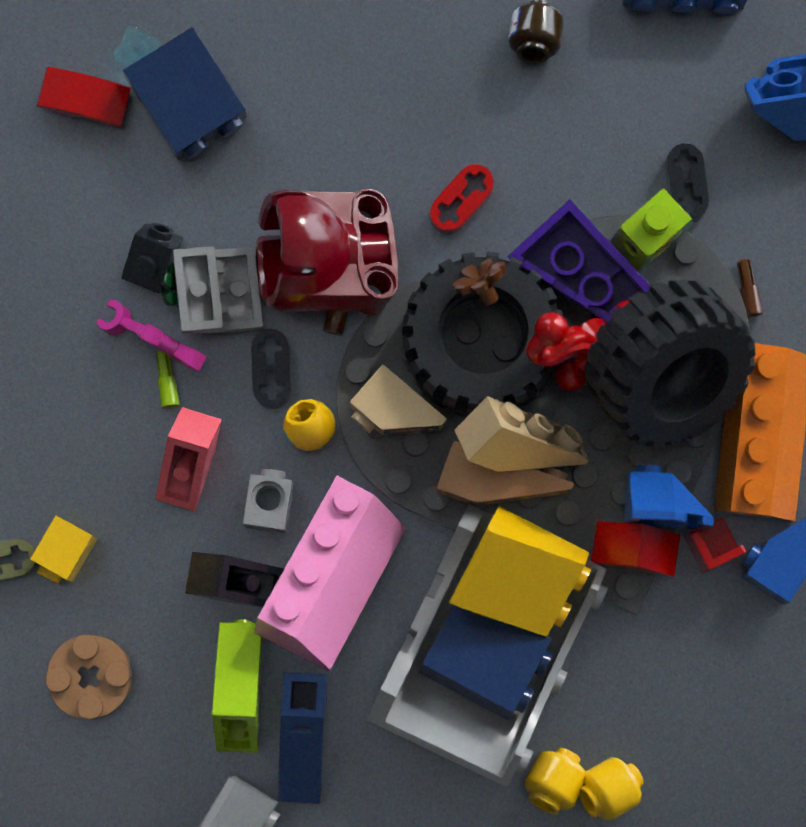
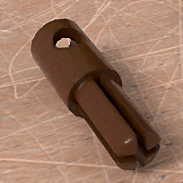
M742 259L737 262L741 283L740 293L746 308L747 318L760 316L763 314L759 289L755 285L751 260Z

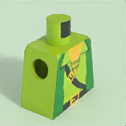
M663 188L618 228L610 242L640 273L692 227V218ZM626 241L630 242L634 246L637 253L633 252L629 248Z

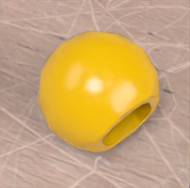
M313 399L299 400L288 409L283 421V430L287 440L295 448L305 451L320 450L332 439L335 433L336 422L334 414L323 402Z

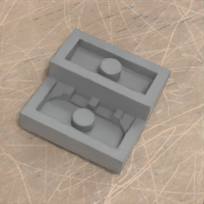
M214 246L175 249L172 251L181 333H225L263 329L254 246L216 250Z

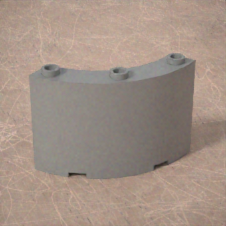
M469 504L442 559L431 587L410 627L401 650H399L379 691L367 721L508 787L514 773L523 775L530 761L533 751L526 747L550 692L558 695L568 672L561 669L589 609L592 608L597 611L604 599L608 588L601 585L607 569L587 560L585 566L590 568L591 572L580 592L572 589L566 600L572 607L563 625L560 628L553 624L547 635L552 640L546 651L552 653L553 656L542 677L534 673L527 686L534 693L524 712L520 713L515 710L511 718L506 720L419 673L423 661L453 607V604L449 603L494 516Z

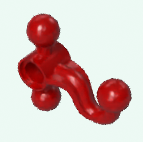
M628 300L620 302L615 306L614 310L618 306L620 308L624 307L630 301ZM545 313L535 323V335L528 342L526 348L527 358L535 365H558L555 369L554 377L557 385L567 392L578 391L587 381L585 379L586 362H589L587 359L591 343H596V333L600 326L607 323L602 318H594L583 323L581 326L569 327L566 319L559 313ZM580 354L576 359H570L571 357Z

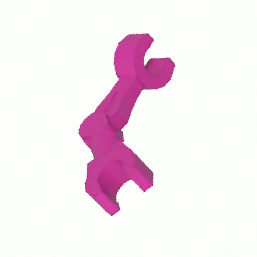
M109 300L107 306L116 312V316L111 322L98 319L96 324L102 330L113 336L120 335L127 330L139 336V339L171 356L175 361L188 369L200 371L207 358L205 355L176 341L148 323L145 326L131 320V313L125 306L118 301Z

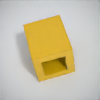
M55 515L30 560L40 565L37 573L52 582L59 584L63 577L73 583L97 538Z

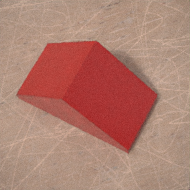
M597 521L591 562L598 565L674 577L681 535L645 524Z

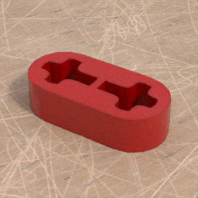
M478 164L466 166L434 200L430 209V221L436 231L447 235L457 233L489 199L493 191L494 180L488 168ZM479 176L484 179L482 183L484 191L480 192L475 189L465 198L463 193L468 188L466 178L470 177L475 180ZM458 201L461 205L455 213L457 221L454 223L452 220H447L445 223H442L440 221L441 212L439 208L443 207L448 210Z

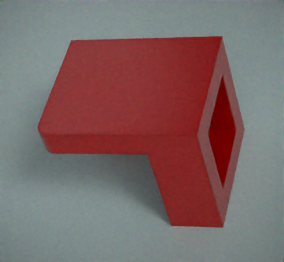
M724 517L714 521V526L708 530L696 529L684 536L703 574L746 553L743 545H737Z

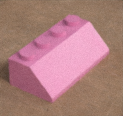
M336 476L261 610L254 633L330 672L406 531V527L374 494Z

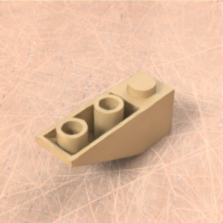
M488 396L454 430L469 462L497 472L584 465L589 461L582 446L583 439L581 435L570 425L562 426L548 420L541 414L536 413L534 415L519 409L511 402L503 403Z

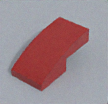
M48 66L44 74L36 107L74 119L79 116L117 129L122 125L131 87L98 77Z

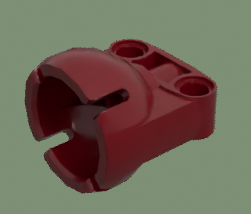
M363 189L358 193L279 190L269 193L264 199L258 220L260 228L264 231L280 229V236H260L256 241V268L259 291L263 300L267 302L268 307L281 312L360 311L367 315H376L385 309L398 288V259L390 208L387 199L382 193L374 189ZM360 211H365L372 218H367L360 213ZM368 285L376 287L381 294L372 292Z

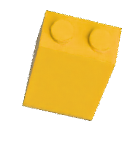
M498 506L449 603L547 637L553 624L561 628L572 607L571 604L566 602L572 589L580 592L591 572V569L585 566L589 552Z

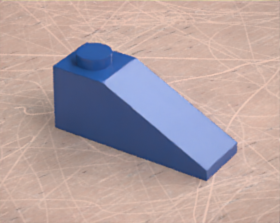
M806 518L763 542L761 547L754 543L741 565L746 567L741 578L782 605L790 603L806 578Z

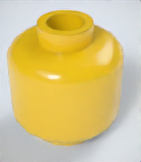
M558 748L556 752L544 751L539 753L525 779V789L530 794L528 797L530 803L540 810L557 815L560 811L572 809L580 796L586 774L583 767L579 765L580 757L565 748Z
M611 757L586 771L579 799L585 810L593 818L599 816L603 820L613 821L634 809L641 802L640 787L643 786L644 781L635 765L632 763L627 765L621 759Z

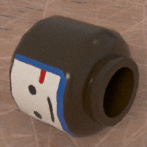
M532 0L517 7L511 16L508 37L510 48L525 62L538 64L547 61L556 55L561 47L564 26L562 14L544 0Z

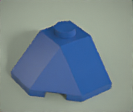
M806 54L774 59L767 65V73L762 78L753 77L745 84L746 96L756 114L794 141H806Z
M637 465L636 472L629 471L626 475L624 523L645 524L655 528L708 530L714 526V517L672 473H661V466Z

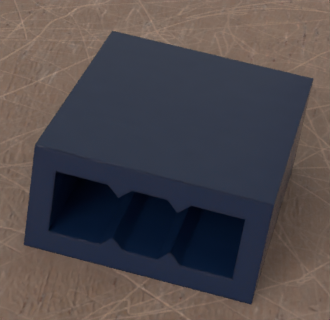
M193 27L123 70L125 79L177 160L185 155L188 160L195 158L208 149L209 145L207 142L219 134L223 138L228 137L244 125L241 120L246 118L245 107Z
M453 605L423 661L419 673L500 717L509 720L515 710L523 713L534 691L527 686L534 673L542 677L553 656L552 653L546 651L552 638Z

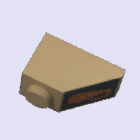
M383 364L350 401V408L354 411L351 418L368 433H371L373 429L377 430L381 435L441 431L447 423V418Z

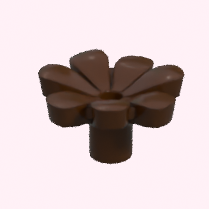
M492 258L483 261L479 265L478 270L474 265H469L461 271L464 277L455 280L452 286L460 295L476 293L479 295L484 306L491 305L499 299L493 285L506 273L505 263L500 261L494 264Z

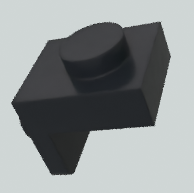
M151 223L142 226L134 234L121 279L160 293L163 287L161 285V278L168 273L167 266L173 260L172 251L181 246L183 237L174 234L170 227L163 224Z

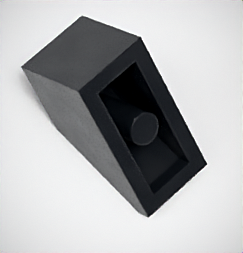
M192 552L185 593L263 608L284 568L228 555Z

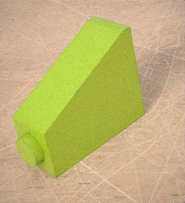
M238 619L230 623H219L212 708L216 751L259 753L263 637L254 633L256 624L249 620Z

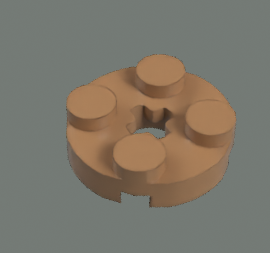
M84 634L66 641L55 651L50 659L45 681L51 698L62 711L75 718L96 719L110 715L122 706L131 690L132 673L129 659L119 645L102 636ZM96 666L100 670L96 675L100 681L99 685L94 687L89 684L83 688L80 685L82 676L79 674L80 670L83 667L89 670Z

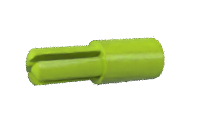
M160 350L156 352V360L159 374L157 381L161 408H175L180 406L176 377L173 376L171 356Z

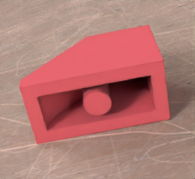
M181 408L167 437L156 500L195 512L215 453L222 419L187 408Z

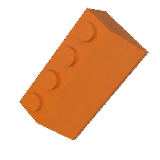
M755 343V366L753 374L747 377L749 384L743 394L739 393L737 396L736 405L730 412L726 410L724 415L714 511L795 522L806 429V354L791 348Z

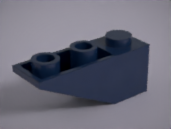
M284 672L277 801L320 804L328 675L292 672Z

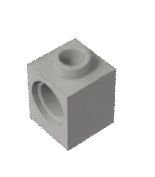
M261 469L260 475L250 474L243 518L245 528L287 533L294 483L292 480L285 479L286 472ZM267 489L276 490L281 495L278 507L270 511L263 510L258 506L259 495Z

